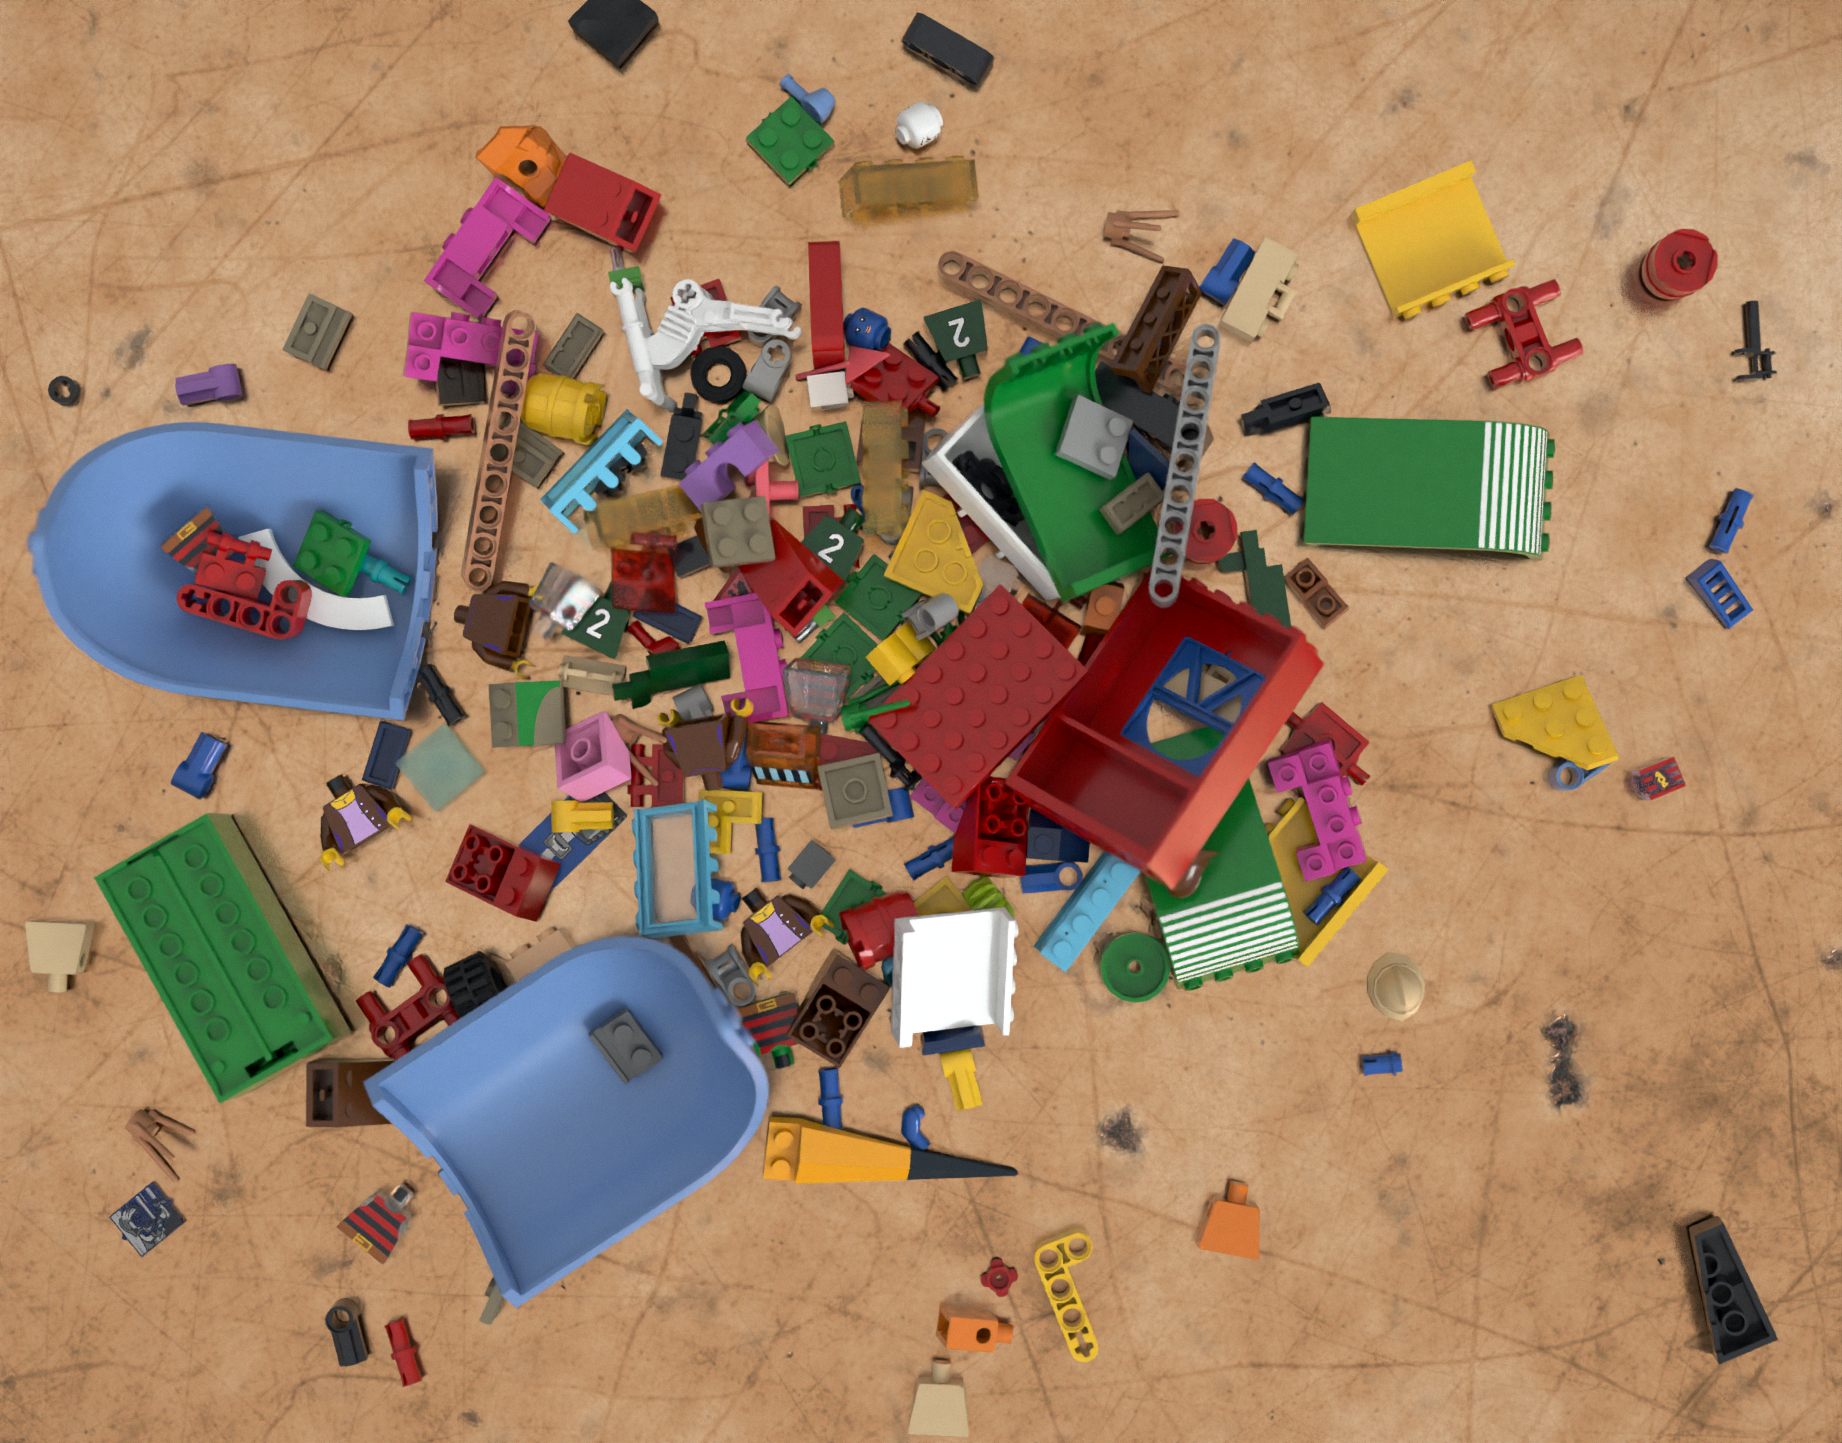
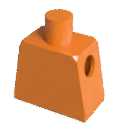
M1113 581L1089 591L1079 635L1086 636V634H1092L1104 638L1119 616L1125 589L1123 583Z
M1230 1181L1227 1198L1212 1197L1196 1240V1245L1199 1249L1258 1260L1260 1210L1257 1204L1246 1202L1248 1184Z
M940 1304L936 1337L946 1349L994 1352L996 1342L1007 1344L1012 1342L1013 1325L999 1323V1320L989 1311Z

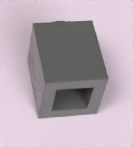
M812 839L787 868L792 873L789 878L802 889L806 885L812 889L836 861V858Z

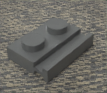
M627 1007L601 1023L600 1027L594 1031L588 1032L589 1038L625 1084L634 1076H639L663 1059L660 1050Z

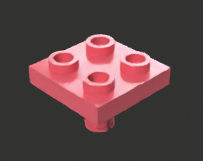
M768 461L754 472L745 476V486H751V496H748V498L765 496L769 520L770 500H798V480L770 481Z

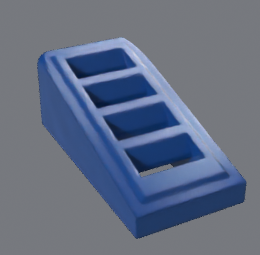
M1708 559L1687 576L1694 589L1726 629L1732 628L1753 611V608L1720 560ZM1721 582L1722 586L1715 592H1712L1711 589ZM1729 592L1731 596L1720 604L1718 600ZM1737 602L1739 606L1727 615L1725 610Z

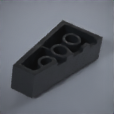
M1101 361L1095 370V379L1103 406L1133 420L1131 430L1135 428L1147 439L1150 435L1155 438L1153 441L1161 447V450L1171 455L1180 401L1167 393L1163 397L1153 390L1151 394L1143 393L1135 380L1126 376L1114 375L1110 365ZM1208 423L1202 457L1214 440ZM1190 428L1184 430L1181 435L1185 440L1193 441L1199 436V433L1195 429ZM1185 459V465L1192 469L1194 467L1193 463Z
M1717 1215L1689 1227L1712 1353L1718 1364L1779 1340L1720 1217Z

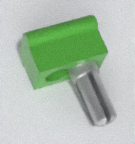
M615 247L618 267L614 248L610 249L613 271L608 272L610 283L615 282L620 286L619 289H622V279L626 278L632 283V292H635L636 288L645 290L640 267L625 268L621 249Z
M824 604L810 622L798 633L799 635L811 624L796 641L801 642L818 626L822 629L829 621H835V614Z

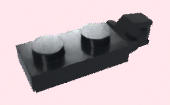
M1318 382L1260 400L1261 404L1255 407L1254 411L1241 414V423L1246 435L1261 431L1269 432L1270 430L1274 431L1309 420L1311 417L1331 413V405L1321 383Z
M685 392L682 408H674L660 474L663 478L682 481L687 476L684 471L697 459L703 427V412L696 411L699 398L697 394Z

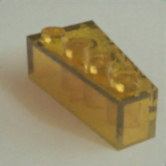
M950 156L945 158V161L934 162L932 157L916 159L915 163H904L903 159H891L885 161V165H873L872 161H859L854 163V166L838 181L842 218L854 217L853 213L856 210L867 209L869 215H875L891 210L892 206H897L898 210L902 212L923 207L922 203H928V208L971 204L979 197L975 160H964V156Z
M864 400L862 402V445L864 448L862 475L863 480H865L862 494L865 523H862V535L901 534L903 523H909V503H903V491H909V471L903 472V459H909V440H903L902 427H908V407H902V400Z

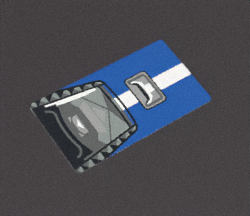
M605 792L584 802L579 801V803L613 802V829L580 830V832L552 833L550 813L519 843L523 847L561 863L551 888H555L627 818V814ZM568 795L563 801H570V800H577V799H575V798L571 797L570 795Z

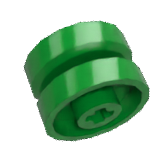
M1134 930L1120 932L1110 938L1102 948L1098 961L1100 978L1106 988L1119 999L1132 1003L1148 1001L1160 994L1168 983L1171 970L1169 956L1162 944L1147 933ZM1133 961H1137L1141 965V968H1137L1135 973L1129 970V965Z

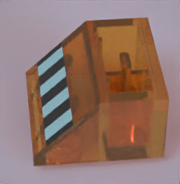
M764 721L748 723L746 756L756 783L760 785L818 789L821 726Z

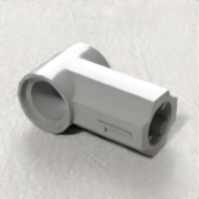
M702 684L672 697L682 720L713 715L711 711L713 709Z

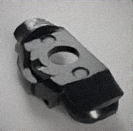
M968 450L958 455L952 461V465L1002 520L1016 527L1020 521L1025 519L1003 468L996 465L992 459L983 458L979 460L972 451ZM982 484L987 485L991 489L992 499L984 495L981 489Z

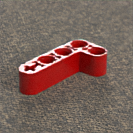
M840 241L808 242L811 343L814 369L845 362Z
M285 580L276 586L271 603L199 584H187L179 589L176 600L178 606L185 612L274 639H290L300 635L304 628L312 591L308 583L303 580ZM291 586H294L298 591V598L295 602H292L288 596ZM193 593H195L196 597L208 599V601L197 603V600L193 598ZM224 599L230 604V611L227 615L221 610V603ZM253 608H256L260 613V620L257 624L250 617ZM283 617H286L290 622V628L287 633L283 632L280 627V621Z

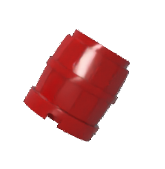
M1679 229L1660 239L1650 248L1642 264V279L1647 289L1657 297L1671 300L1692 295L1712 280L1718 265V254L1716 249L1713 250L1709 242L1710 239L1705 234L1694 229ZM1681 257L1687 265L1685 269L1680 268L1677 258Z
M1198 499L1194 501L1184 560L1193 564L1208 565L1220 560L1232 549L1237 539L1238 524L1233 512L1224 504L1214 499ZM1173 521L1171 534L1176 535L1183 530V525ZM1201 522H1206L1208 527L1213 526L1214 532L1209 534L1208 540H1204L1202 535H1197L1196 529L1201 528Z
M899 890L880 897H874L854 909L848 908L838 912L843 931L846 930L848 936L847 942L863 971L874 967L876 962L893 957L895 919L919 916L914 902L907 891L901 893Z

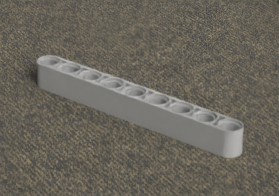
M1210 324L1197 326L1191 335L1149 584L1151 601L1161 608L1172 606L1177 601L1220 351V333L1215 326ZM1208 336L1214 340V344L1208 348H1203L1198 345L1197 341L1201 337ZM1204 367L1209 371V375L1203 379H1198L1192 375V371L1195 368ZM1192 398H1199L1204 402V405L1198 410H1193L1187 406V402ZM1192 428L1199 433V436L1193 441H1188L1182 437V432ZM1187 459L1193 463L1194 467L1188 472H1182L1177 469L1176 464L1180 460ZM1177 490H1182L1189 497L1183 503H1176L1171 499V495ZM1172 521H1177L1183 525V530L1179 534L1172 535L1166 531V525ZM1174 553L1178 557L1176 564L1166 566L1161 563L1160 558L1163 554ZM1160 584H1168L1172 587L1173 592L1170 596L1162 598L1155 593V589Z

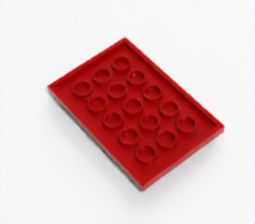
M1000 584L915 670V674L900 685L882 704L909 700L910 705L871 715L867 721L956 810L1091 672Z

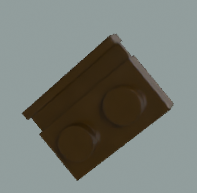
M440 356L436 382L438 406L485 403L482 363Z

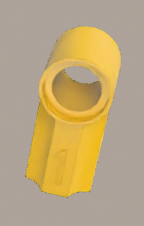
M578 800L551 801L552 833L580 832V830L590 829L608 830L614 828L613 802L579 803Z
M971 1049L939 1053L945 1078L949 1080L956 1111L982 1105V1098L974 1073L976 1068Z

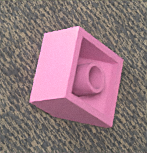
M605 711L567 728L566 744H555L557 787L580 802H584L631 779L629 751Z

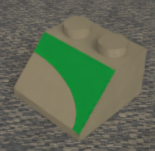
M563 680L489 684L492 748L566 744Z

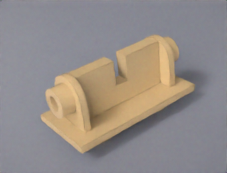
M564 655L562 664L559 665L558 676H560L559 680H563V687L613 695L612 684L623 682L626 666Z

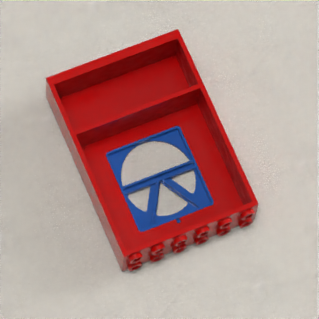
M1151 567L1084 667L1091 673L1052 712L1005 781V784L1031 809L1173 890L1324 666V663L1316 654L1318 649L1305 640L1307 635L1299 628L1292 625L1286 628L1281 625L1282 623L1277 618L1268 613L1261 616L1249 604L1243 601L1237 604L1232 601L1230 596L1218 589L1212 592L1207 589L1208 587L1196 578L1192 577L1189 581L1183 578L1182 574L1177 601L1167 608L1156 606L1151 601L1149 592ZM1160 584L1155 589V593L1162 598L1170 596L1173 592L1172 587L1168 584ZM1203 664L1224 667L1236 677L1237 680L1198 702ZM1189 668L1186 698L1163 687L1176 674ZM1239 694L1242 696L1240 713L1234 723L1211 712ZM1155 698L1226 736L1217 747L1202 756L1188 760L1171 759L1156 751L1149 740L1147 719L1152 702Z

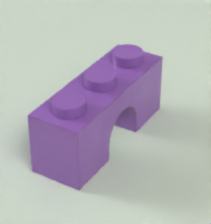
M755 420L745 426L742 422L734 426L727 432L726 435L729 439L724 444L720 441L714 444L705 452L708 456L706 460L702 463L700 460H697L684 471L687 476L679 485L700 512V505L702 503L722 501L737 488L728 476V463L736 466L745 477L760 468L779 451Z

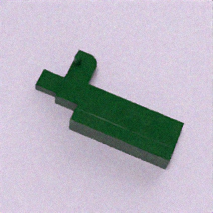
M1257 530L1240 532L1242 551L1227 553L1218 560L1219 568L1226 573L1244 570L1249 605L1257 611V614L1264 616L1265 613H1268L1277 618L1282 623V626L1289 628L1291 621L1282 564L1266 565L1264 548H1259Z
M725 640L647 655L646 664L648 670L630 673V681L612 684L614 701L631 698L633 709L647 705L650 702V694L730 678L729 651Z

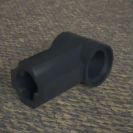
M349 1299L336 1301L325 1317V1324L331 1331L340 1367L356 1365L368 1359L358 1321L359 1309L357 1304ZM335 1311H345L349 1316V1322L342 1323L338 1321Z

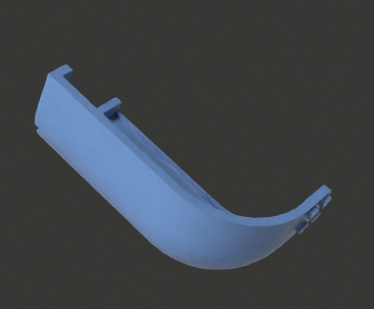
M206 422L169 423L135 430L111 439L91 450L76 461L57 482L45 508L40 509L38 513L35 531L30 532L28 536L27 549L29 552H32L34 560L32 566L33 574L38 578L43 601L51 617L62 632L93 660L137 683L155 689L192 696L404 720L426 640L424 637H421L424 622H429L433 598L437 548L432 547V532H437L438 530L433 448ZM207 507L223 532L232 534V538L239 539L238 537L271 529L282 555L290 564L289 566L301 578L327 593L340 596L293 566L315 511L324 510L338 520L344 519L351 522V528L372 540L367 554L378 560L384 559L388 561L389 566L407 576H411L412 581L410 586L405 585L407 591L401 595L381 582L374 583L370 581V576L359 571L349 596H343L347 598H371L386 595L394 626L374 630H348L325 626L306 618L304 628L297 637L274 639L183 611L178 606L176 600L177 593L182 586L195 584L194 580L197 570L194 567L183 566L167 554L161 546ZM232 551L233 553L228 557L242 562L245 560L244 554ZM262 584L258 600L271 603L273 595ZM193 593V598L197 600V603L208 601V599L196 597L195 593ZM226 599L221 603V610L225 615L230 611V604ZM253 608L250 617L255 624L260 620V613L256 608ZM283 617L280 621V627L285 633L290 628V622L286 617Z
M629 936L595 940L563 952L363 1082L372 1105L405 1134L427 1159L433 1156L441 1169L438 1171V1174L452 1195L459 1194L468 1209L463 1213L481 1246L501 1295L516 1308L681 1201L723 1171L747 1146L759 1127L766 1110L769 1089L763 1065L752 1047L755 1041L747 1028L741 1026L740 1021L743 1019L732 1003L729 1004L722 990L719 987L715 989L691 960L675 948L653 939ZM625 1007L629 1009L663 1055L661 1061L639 1076L631 1078L627 1084L615 1072L589 1038L588 1033L600 1027L601 1023Z

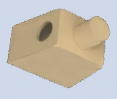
M48 920L26 921L25 928L31 972L48 973L47 992H67V974L76 975L85 971L95 923Z
M932 1361V1377L918 1378L908 1423V1434L969 1437L963 1380L951 1378L950 1361Z

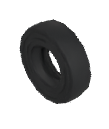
M716 346L714 348L709 347L697 355L692 363L690 376L693 387L701 397L707 401L722 403L728 402L740 394L747 378L745 363L739 354L730 348ZM714 363H724L730 369V380L723 386H713L707 380V370Z

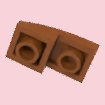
M1308 557L1284 576V580L1324 629L1349 610V606L1328 584L1326 577Z

